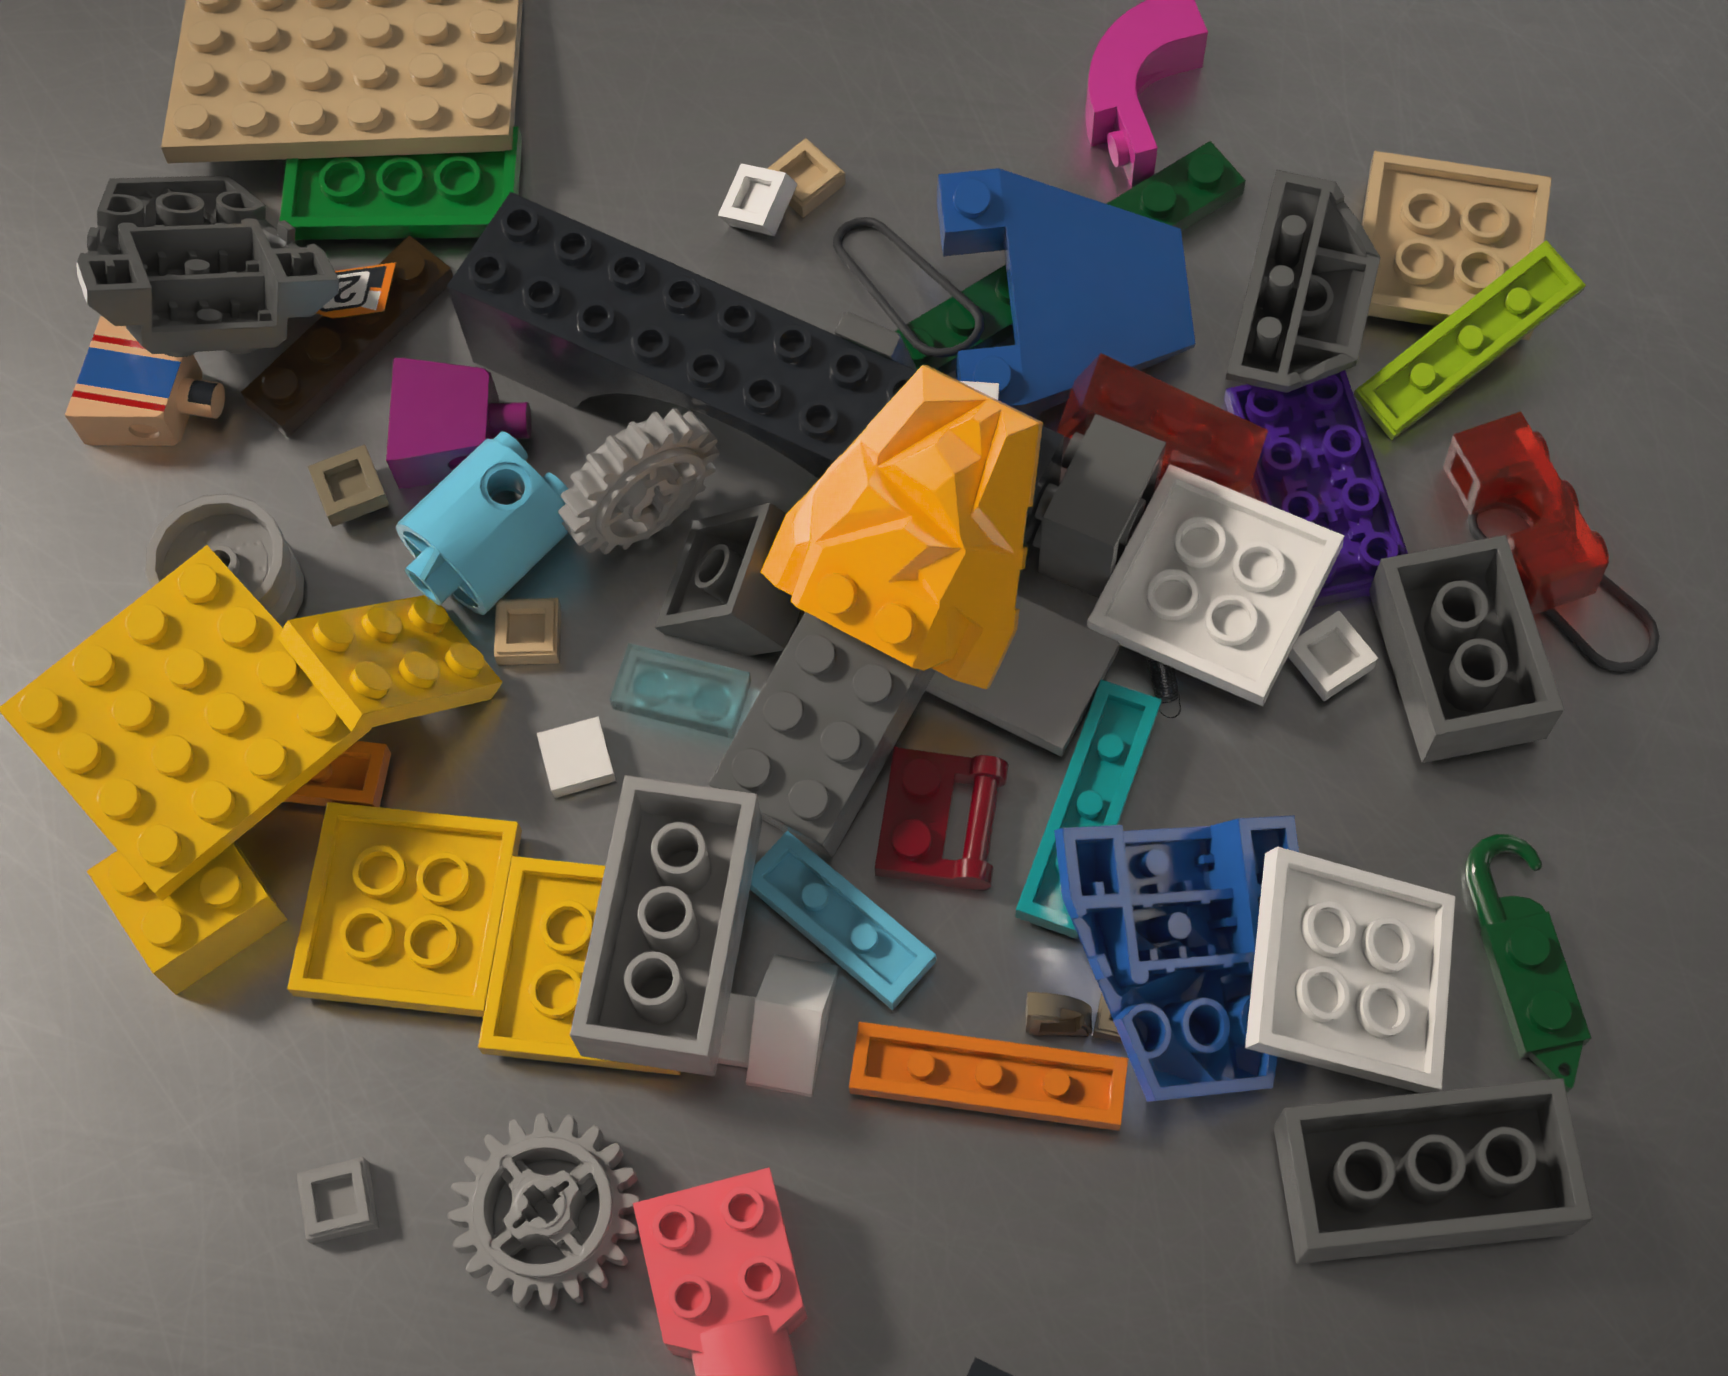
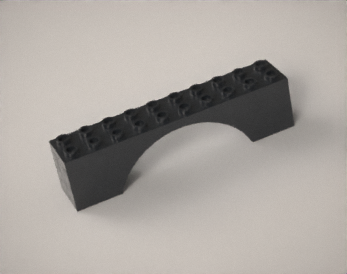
M512 192L506 197L447 285L474 363L574 409L581 401L591 396L611 393L633 394L677 404L721 421L755 438L792 460L817 479L821 478L832 463L843 454L875 416L917 372V370ZM1042 426L1033 506L1028 507L1023 543V547H1027L1026 563L1035 548L1033 541L1041 523V520L1035 518L1040 499L1049 483L1059 486L1061 477L1064 435Z

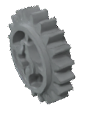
M677 408L672 409L664 419L656 411L650 415L647 421L637 424L635 421L630 422L626 429L615 436L610 435L600 448L594 453H589L586 456L587 462L582 469L572 473L570 476L574 482V487L561 494V498L566 504L558 510L559 515L564 520L562 525L579 547L583 545L589 553L600 548L604 554H608L616 545H620L623 550H626L634 542L650 539L651 535L671 525L672 521L684 510H688L696 495L706 489V486L703 484L704 479L716 471L711 462L720 455L719 450L714 446L718 442L705 424L700 419H697L693 412L688 411L682 416Z
M538 1113L534 1123V1132L529 1135L525 1133L515 1119L510 1120V1142L503 1145L490 1134L484 1136L485 1145L491 1154L490 1158L487 1161H483L477 1157L466 1156L464 1162L476 1178L473 1182L462 1181L452 1184L451 1189L460 1198L467 1201L468 1205L448 1212V1219L459 1227H469L467 1232L459 1235L452 1242L453 1247L459 1253L464 1254L477 1251V1254L471 1258L465 1269L474 1279L484 1276L493 1270L486 1290L496 1298L503 1294L511 1284H514L512 1290L513 1302L518 1307L525 1308L533 1292L539 1290L540 1300L547 1310H554L558 1299V1290L565 1287L568 1294L579 1304L583 1302L584 1296L581 1282L586 1277L591 1278L595 1284L604 1289L609 1285L606 1274L601 1268L604 1261H610L622 1266H626L628 1263L624 1253L615 1244L618 1239L633 1240L638 1239L640 1235L637 1227L631 1222L624 1220L623 1216L635 1213L633 1203L639 1202L641 1199L633 1194H621L623 1190L629 1188L638 1180L633 1168L613 1170L621 1161L624 1153L617 1143L598 1151L602 1143L603 1133L596 1125L590 1127L581 1138H577L578 1126L572 1115L567 1114L561 1122L559 1130L553 1132L545 1114ZM547 1159L565 1160L578 1165L569 1174L565 1170H561L556 1174L545 1176L534 1173L527 1167L531 1163ZM507 1182L512 1191V1205L509 1213L503 1219L506 1226L495 1234L493 1227L494 1207L501 1189ZM598 1187L600 1199L598 1219L591 1235L586 1240L579 1230V1216L582 1208L588 1202L585 1196ZM544 1198L553 1205L558 1214L549 1223H546L544 1219L539 1217L537 1210L534 1208ZM545 1245L559 1249L566 1256L564 1259L547 1264H530L512 1258L522 1248L530 1251L537 1246Z

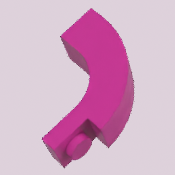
M1146 0L1139 3L1120 16L1108 28L1094 51L1090 64L1085 123L1091 147L1108 143L1110 157L1114 166H1123L1131 187L1154 175L1158 150L1139 103V96L1146 88L1160 79L1203 67L1208 30L1195 0Z

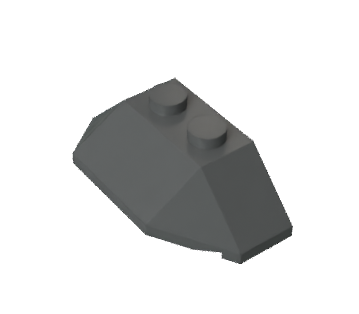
M1276 170L1225 380L1287 393L1356 366L1381 257L1357 217L1344 202L1345 196L1335 181Z

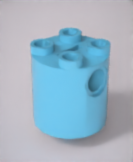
M501 431L494 439L487 438L396 525L400 539L415 558L405 568L407 576L426 597L438 605H441L452 595L473 612L485 615L569 533L562 525L564 520L558 513V510L566 504L561 498V494L568 490V488L552 473L547 472L542 477L526 462L528 454L521 444L504 431Z

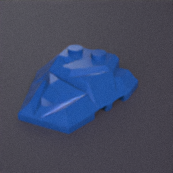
M1295 815L1238 818L1211 826L1123 831V825H1107L1054 830L1063 902L1147 1102L1273 1088L1278 1056L1246 1049L1245 1045L1265 853L1276 847L1299 852Z

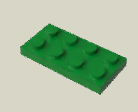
M513 126L512 150L303 159L287 158L279 221L285 220L295 228V240L407 238L409 235L412 238H480L509 193L512 192L518 195L522 137L519 126Z

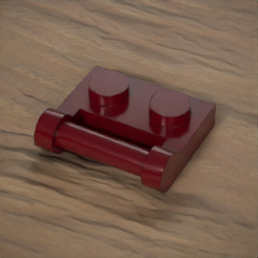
M894 747L874 867L875 876L970 890L990 889L994 867L988 863L998 791L999 787L1006 784L1008 762L991 755L964 757ZM955 783L973 785L963 857L958 860L943 859Z

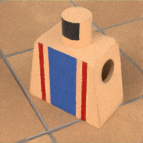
M100 316L65 416L84 444L174 446L182 440L190 415L215 419L221 415L225 402V390L222 383L202 380V369L194 355L171 357L165 354H152L141 346L126 329V326H114L103 316Z

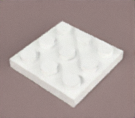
M1169 464L1087 620V627L1119 642V645L1263 707L1343 547L1344 535Z
M1276 847L1265 853L1245 1048L1419 1093L1442 1090L1455 896L1281 847Z

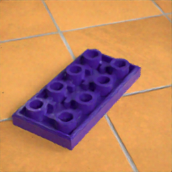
M1341 371L1287 393L1249 384L1226 388L1224 401L1256 500L1344 535L1343 547L1312 608L1370 596L1369 590L1381 559L1408 554L1346 371Z

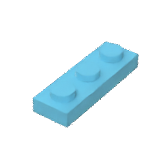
M788 830L754 866L750 890L891 1010L895 1009L936 963V954Z

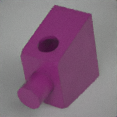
M409 358L393 359L386 461L399 489L440 483L487 438L494 439L501 431L510 434L515 439H530L532 418L529 402L499 403V396L490 371L478 367Z

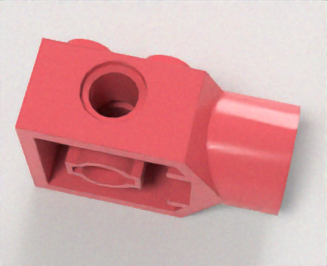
M770 1167L633 1203L663 1342L672 1355L692 1359L696 1376H799L789 1335L806 1321L808 1317Z

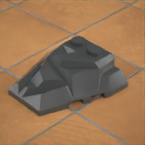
M228 175L109 178L97 209L98 226L97 228L90 227L87 234L88 252L80 253L77 260V276L87 305L114 326H126V329L150 353L165 354L171 357H188L196 352L221 350L235 354H247L254 352L258 348H276L287 339L288 318L312 317L338 294L339 279L325 251L316 244L300 248L294 243L295 228L284 220L277 222L276 229L265 220L266 205Z

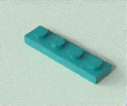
M1102 679L1100 680L1016 907V918L1078 939V934L1062 899L1054 830L1071 827L1119 825L1158 716L1162 699Z

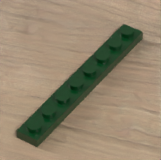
M1209 141L1106 204L1180 228L1182 232L1244 193L1246 180L1218 148ZM1005 264L961 291L979 308L984 317V331L978 342L969 350L994 347L1014 334ZM952 296L907 323V326L925 345L938 349L951 348L963 343L971 336L975 329V319ZM899 329L894 331L900 334L917 370L922 365H928L946 375L956 370L957 355L942 358L924 355L910 344Z

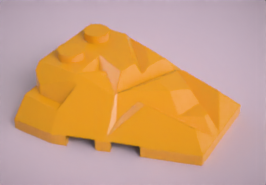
M922 365L843 454L832 463L821 478L785 515L761 569V573L776 588L792 595L791 602L797 608L902 663L922 671L932 668L953 680L982 689L990 688L1018 628L1020 609L1015 607L1020 570L1025 568L1027 547H1023L1028 507L1033 506L1043 422L928 365Z

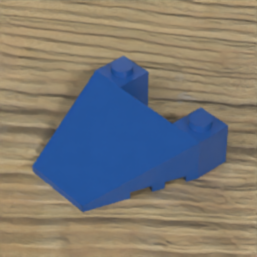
M1000 168L938 174L936 200L943 256L1004 250L1015 345L958 351L956 364V379L958 381L999 383V401L1035 418L1049 408L1070 399L1074 401L1092 393L1093 389L1122 376L1126 378L1195 347L1194 326L1180 228Z

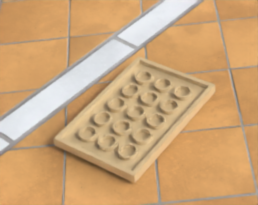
M186 0L161 144L167 163L512 150L523 0Z

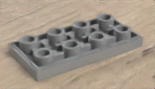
M1017 595L1015 608L1020 609L1018 628L990 688L982 689L962 683L936 671L925 691L1062 757L1095 696L1100 680L1104 679L1119 651L1120 643Z

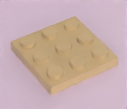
M1374 151L1370 165L1362 227L1381 258L1368 316L1432 326L1440 324L1544 242L1552 177ZM1534 330L1522 338V340H1530Z

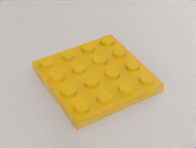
M208 545L199 550L0 706V713L161 901L372 729L367 728L354 732L349 730L277 639L283 627Z

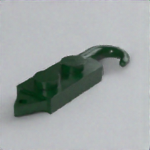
M1494 834L1481 839L1470 850L1465 863L1466 883L1482 929L1480 931L1482 943L1520 1059L1530 1058L1551 1079L1563 1078L1566 1092H1569L1574 1087L1582 1047L1588 1043L1591 1035L1549 911L1546 912L1540 903L1530 898L1520 896L1499 897L1490 869L1492 859L1499 853L1505 852L1514 853L1522 857L1533 871H1538L1542 868V861L1537 851L1526 840L1512 834ZM1558 1068H1565L1568 1071V1076L1560 1074Z

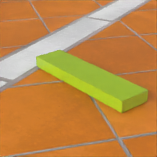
M1545 240L1355 389L1354 397L1392 441L1580 294L1586 285L1552 245Z

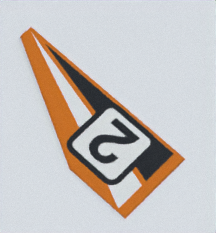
M396 262L335 271L339 279L338 294L316 314L329 318H340L383 312Z

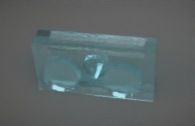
M628 643L609 700L614 710L734 739L752 681L750 672Z

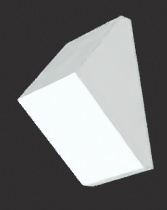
M773 955L755 999L746 1076L747 1085L813 1097L839 972L838 966Z

